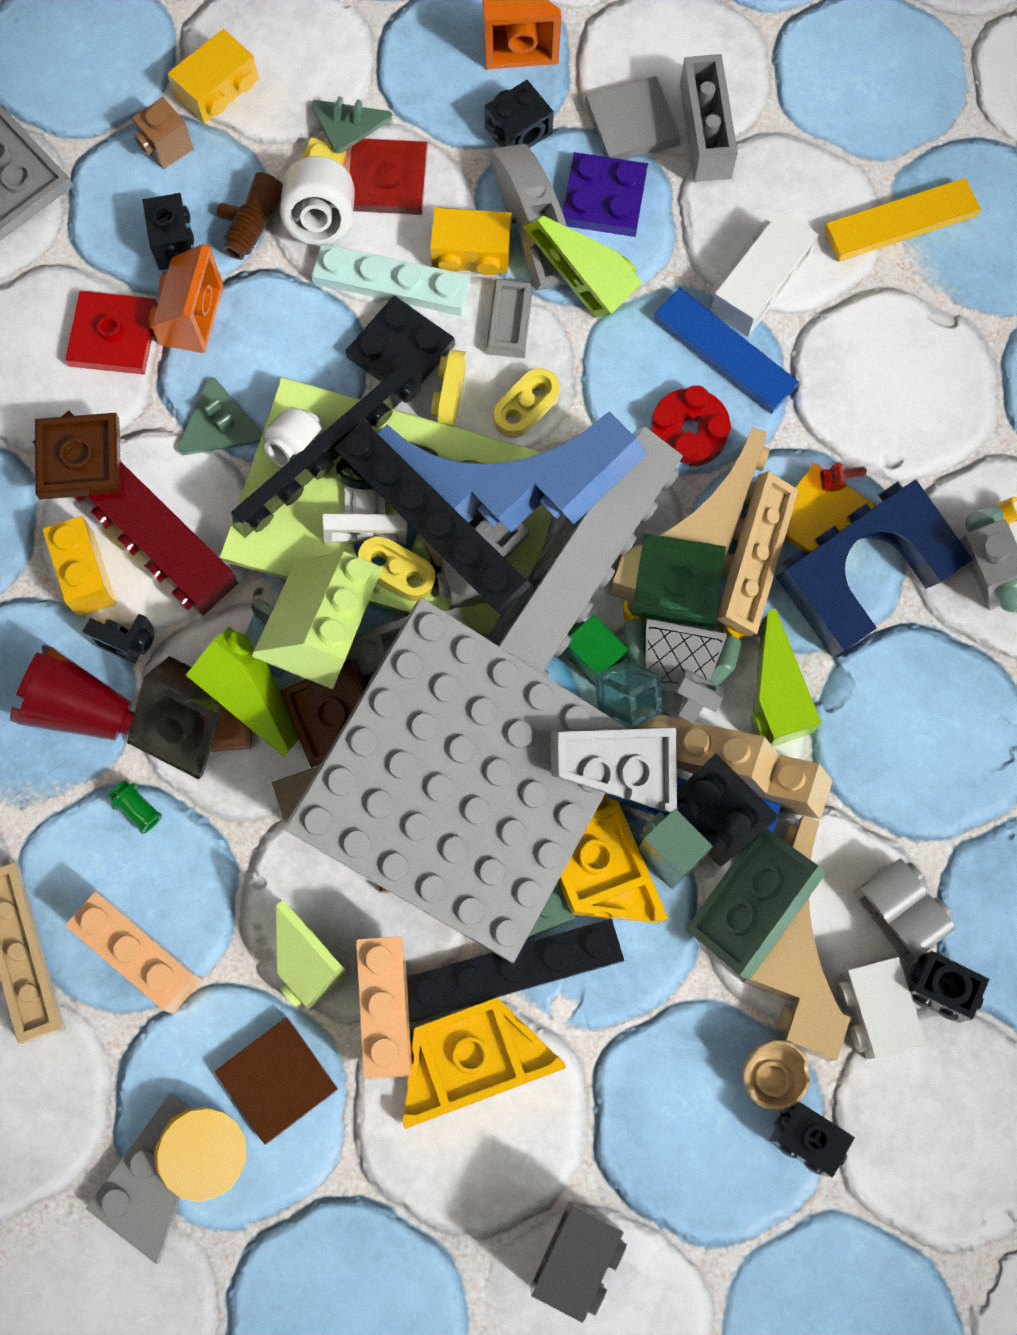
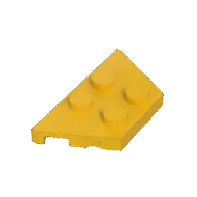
M605 793L558 880L571 915L656 924L662 923L668 919V916L618 801L606 797L607 793Z
M498 997L414 1028L412 1043V1076H408L405 1112L402 1122L404 1129L566 1069V1065Z

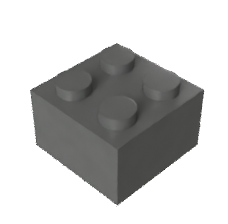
M569 1201L530 1285L531 1296L581 1323H584L588 1313L595 1316L607 1291V1288L601 1283L608 1267L613 1270L617 1269L625 1252L627 1244L621 1239L624 1232L617 1225Z

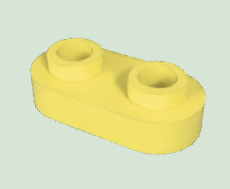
M450 349L448 357L441 356L438 379L443 380L441 392H434L431 415L438 416V423L455 426L465 376L466 351Z
M544 368L528 371L494 407V425L498 432L510 438H517L526 434L557 402L560 385L556 375ZM537 389L544 390L546 394L542 397L535 396L533 392ZM510 416H517L520 421L512 424L506 419Z
M382 536L369 538L361 545L358 552L359 558L371 562L375 557H382L386 561L381 566L383 569L378 578V584L410 601H417L431 594L436 576L433 566L426 559ZM417 577L422 583L419 586H411L407 583V579Z

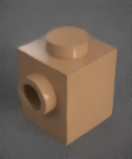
M164 97L132 117L138 132L134 135L138 146L147 156L151 154L163 169L194 149L185 121Z

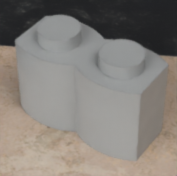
M898 859L863 884L853 894L866 913L881 928L890 944L908 963L917 960L956 928L951 921L953 914L949 907L940 898L935 897L933 899L927 893L923 886L925 878L914 864L910 862L906 864L902 859Z

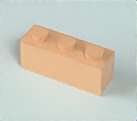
M96 891L65 925L163 1011L174 1014L203 980L111 900Z
M402 936L356 939L363 1078L380 1079L412 1076L405 941Z

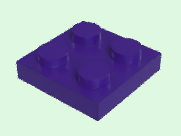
M574 152L563 208L567 227L636 237L648 163Z

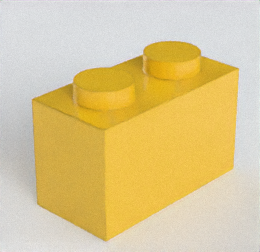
M224 28L167 73L174 96L203 123H206L214 115L222 113L231 101L241 93L249 91L259 79L254 56Z
M434 207L430 246L432 267L454 272L460 270L476 271L484 275L508 274L511 213Z
M81 515L43 528L64 601L75 615L80 617L117 604L95 533L84 517Z

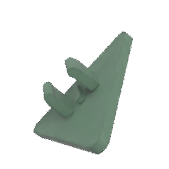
M340 96L337 98L336 103L314 100L312 102V109L335 153L344 152L392 120V113L390 111L362 107V102L359 99L356 100L355 105L342 104L343 98Z
M209 378L177 449L184 456L256 444L260 442L263 432L215 378Z

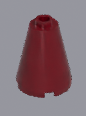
M43 644L42 654L38 652L35 654L21 681L16 695L24 700L21 709L12 707L10 721L23 726L116 740L119 734L127 736L136 713L130 710L132 704L130 700L55 648Z

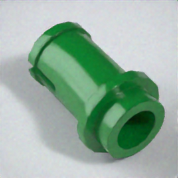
M124 780L109 793L110 806L113 810L119 809L139 829L141 834L147 833L161 820L162 814L138 792L139 786L136 783L130 784L127 780Z

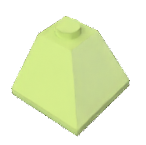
M282 899L276 905L277 974L285 982L279 989L296 1008L303 1003L307 1008L313 1009L350 973L300 916Z

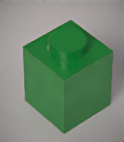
M594 614L586 622L582 621L579 624L575 622L567 634L571 637V641L563 654L595 687L626 660L627 647Z

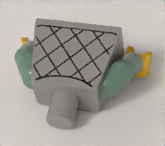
M1016 496L970 513L965 520L968 533L960 540L973 559L969 564L989 610L1001 607L1007 612H1017V543L1009 527V524L1017 521V510L1014 506V502L1017 501Z
M626 600L623 604V619L626 622L625 646L628 649L626 654L634 674L639 678L645 679V687L661 690L657 713L679 717V707L685 696L677 693V687L685 669L717 685H720L735 670L742 645L741 642L745 635L734 631L725 624L719 630L648 617V605L644 600L642 601V611L632 613L628 610V600Z

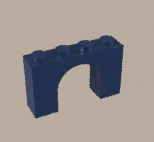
M916 479L904 487L899 481L888 487L878 495L882 500L881 503L872 509L867 503L846 517L851 524L841 531L835 525L814 539L818 544L817 548L808 554L801 548L782 562L787 569L775 576L831 656L846 651L877 629L853 595L846 580V559L850 549L857 540L878 539L895 547L905 558L926 589L941 583L973 560Z

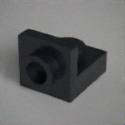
M141 614L137 615L129 631L113 620L106 619L103 624L92 618L89 619L82 631L92 645L136 664L141 654L145 655L149 651L154 640V627L149 619Z

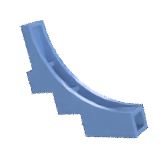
M610 411L583 433L552 450L523 460L495 464L461 463L432 455L407 442L388 424L377 433L468 523L480 512L494 527L501 522L511 532L541 504L556 519L564 514L575 524L648 454L638 439Z

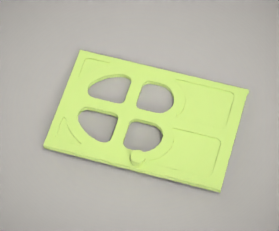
M281 377L238 505L282 468L267 456L264 447V432L283 411L290 408H298L312 412L321 421L324 432L357 404L360 399ZM395 409L392 410L391 417L384 425L379 428L372 427L378 433L388 424L407 442L420 449L429 451L435 456L461 463L495 464L523 460L543 453ZM340 455L333 461L332 469L319 480L314 478L304 486L302 495L289 506L284 504L273 513L272 521L262 531H253L244 538L234 528L232 521L220 559L226 563L287 580L295 560L342 551L357 556L353 544H324L323 514H344L345 485L336 476L337 463L343 457ZM342 470L343 474L350 477L346 472ZM385 500V514L400 515ZM543 504L522 522L530 530L529 536L506 558L525 579L541 556L552 514ZM473 518L469 524L475 529L482 521ZM417 532L411 552L430 562L431 559L423 540ZM417 577L407 579V583L411 586H419L422 583ZM376 583L368 604L409 615L417 601L404 599ZM434 587L431 594L424 598L443 611L449 610L447 598L440 599L437 587ZM489 603L460 608L464 624L484 637L489 635L501 617Z

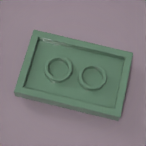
M766 828L743 848L686 930L737 974L750 980L827 871Z

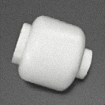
M290 408L283 411L264 432V447L267 456L276 465L284 467L323 433L321 421L312 412L302 409Z

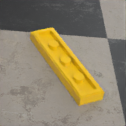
M966 178L828 222L825 225L824 232L838 262L976 217L981 208Z

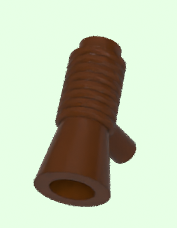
M256 172L245 204H242L241 207L223 202L218 205L217 216L233 221L223 237L225 242L223 250L232 258L243 260L245 255H250L269 221L268 217L281 202L283 183L267 173Z

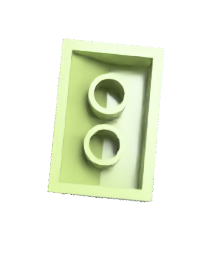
M345 551L295 560L252 657L333 689L383 567Z

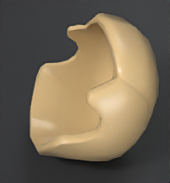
M773 1039L757 1045L747 1055L743 1064L742 1078L748 1097L763 1109L784 1111L793 1107L796 1102L801 1101L811 1084L807 1055L789 1041Z

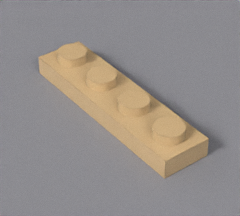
M769 471L758 475L716 615L718 621L745 636H752L758 633L799 491Z
M14 862L0 867V980L17 1043L24 1044L63 1030L65 1027L20 865Z

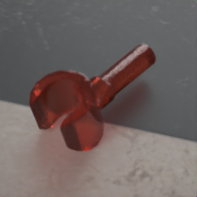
M837 462L829 470L823 469L820 471L822 489L829 492L841 490L846 487V478L866 475V468L864 466L846 468L843 463Z

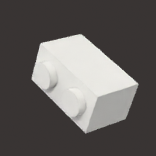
M899 957L854 968L839 974L842 982L837 983L838 994L845 1009L850 1008L855 1023L854 1026H851L853 1043L859 1053L864 1052L866 1060L926 1045Z

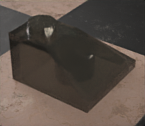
M168 656L143 677L127 743L199 780L205 771L222 709L214 698L186 676L191 666Z

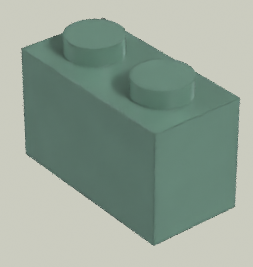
M676 808L667 816L660 811L644 826L643 832L639 836L642 840L639 847L642 858L672 889L705 858L713 847Z

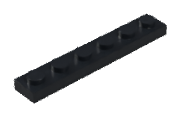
M412 357L406 360L303 451L297 454L231 511L234 528L244 538L253 531L260 532L266 528L274 517L273 513L284 504L286 506L293 504L302 495L304 486L314 478L317 480L323 478L332 469L333 461L340 456L334 448L362 419L371 428L373 426L379 428L388 421L393 413L392 410L402 401L404 403L410 402L421 389L422 367Z
M363 419L334 448L501 616L532 585Z
M608 919L524 943L514 963L492 952L408 976L409 1023L624 962L613 920Z

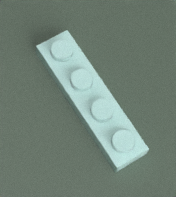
M328 244L321 245L312 274L314 285L384 300H390L395 295L408 305L462 316L471 283L470 275Z

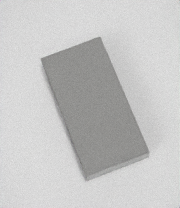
M495 279L486 346L487 355L525 358L533 294L532 282Z

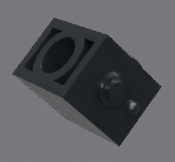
M528 79L510 90L500 92L494 100L484 105L485 129L500 147L526 144L530 148L553 134L554 111Z
M181 193L142 199L149 246L159 271L169 268L172 257L194 248V234L190 225L191 215L188 207L184 204Z
M929 951L920 956L916 963L912 965L908 972L909 980L907 984L914 1003L939 1013L945 1019L960 1023L974 1019L976 1011L983 1004L984 998L982 997L990 979L934 951Z
M796 1102L793 1107L786 1109L784 1113H779L774 1122L776 1127L769 1142L777 1146L784 1155L802 1162L812 1173L833 1178L839 1166H842L847 1160L848 1155L846 1153L855 1137L801 1102ZM816 1130L815 1135L813 1137H809L811 1132ZM809 1142H814L816 1149Z

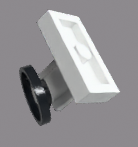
M342 458L337 463L336 476L345 485L344 514H323L324 544H363L367 539L376 536L386 537L397 544H406L407 521L401 515L385 514V499ZM342 470L346 472L350 477L343 474Z

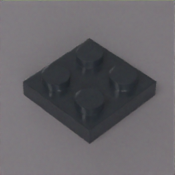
M393 295L345 352L349 360L380 382L412 357L422 367V384L438 366L441 356H446L450 349L455 346V337Z
M717 753L677 789V810L713 846L708 855L720 868L768 828L778 817Z

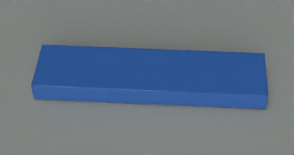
M680 287L654 314L653 320L771 414L797 388L798 380Z

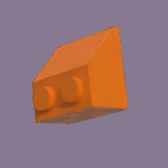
M482 0V33L486 69L559 64L560 8L548 0Z
M201 244L172 257L168 272L164 271L162 273L159 283L161 296L158 306L152 307L149 317L150 329H153L159 345L205 354L224 286L210 245Z

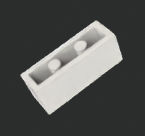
M781 210L778 211L771 222L764 220L754 235L753 240L755 242L751 248L743 247L732 264L734 269L728 277L722 275L713 286L710 293L714 297L711 312L749 337L811 256L819 234Z

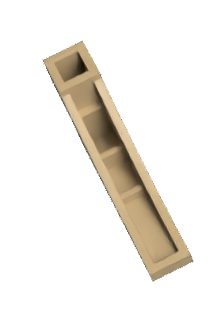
M754 427L751 428L744 448L729 474L714 493L692 514L659 536L634 548L631 547L621 557L610 595L642 605L644 600L649 608L657 610L661 597L669 599L676 576L714 589L720 576L728 578L734 555L728 553L731 541L738 542L745 518L740 517L743 505L749 506L756 482L751 480L755 469L763 471L770 448L763 446L767 431Z
M611 704L608 716L627 728H676L677 769L694 774L707 760L717 753L760 798L781 804V811L821 820L833 780L820 763L779 755L764 736L698 722L693 724L684 719Z
M803 815L796 822L795 826L788 824L783 840L811 860L820 821ZM808 898L751 979L747 980L744 978L743 983L792 1001L791 1007L784 1005L778 1019L776 1030L782 1032L780 1040L792 1042L803 1052L823 1060L835 1061L838 1060L851 1017L842 1014L823 973L814 942L810 901Z

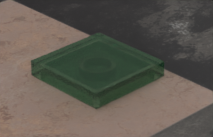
M644 533L631 615L714 629L726 546Z

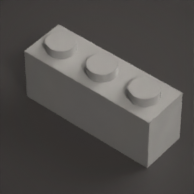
M722 54L684 57L679 86L694 182L732 179L738 151Z

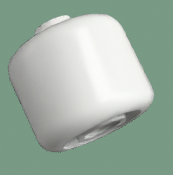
M321 156L305 157L290 166L283 177L279 214L284 228L292 237L305 244L317 246L332 244L344 237L351 227L354 211L355 188L351 175L342 164L331 158Z

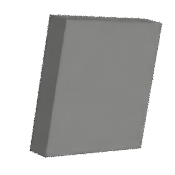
M657 76L586 95L585 103L605 157L627 160L679 145L680 136Z

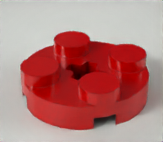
M693 385L688 389H679L669 393L660 400L652 415L651 431L683 455L680 462L690 463L689 466H702L716 459L723 451L731 430L730 417L724 404L700 385ZM691 420L699 424L697 427L699 433L695 435L691 431L684 433L681 430L684 421Z

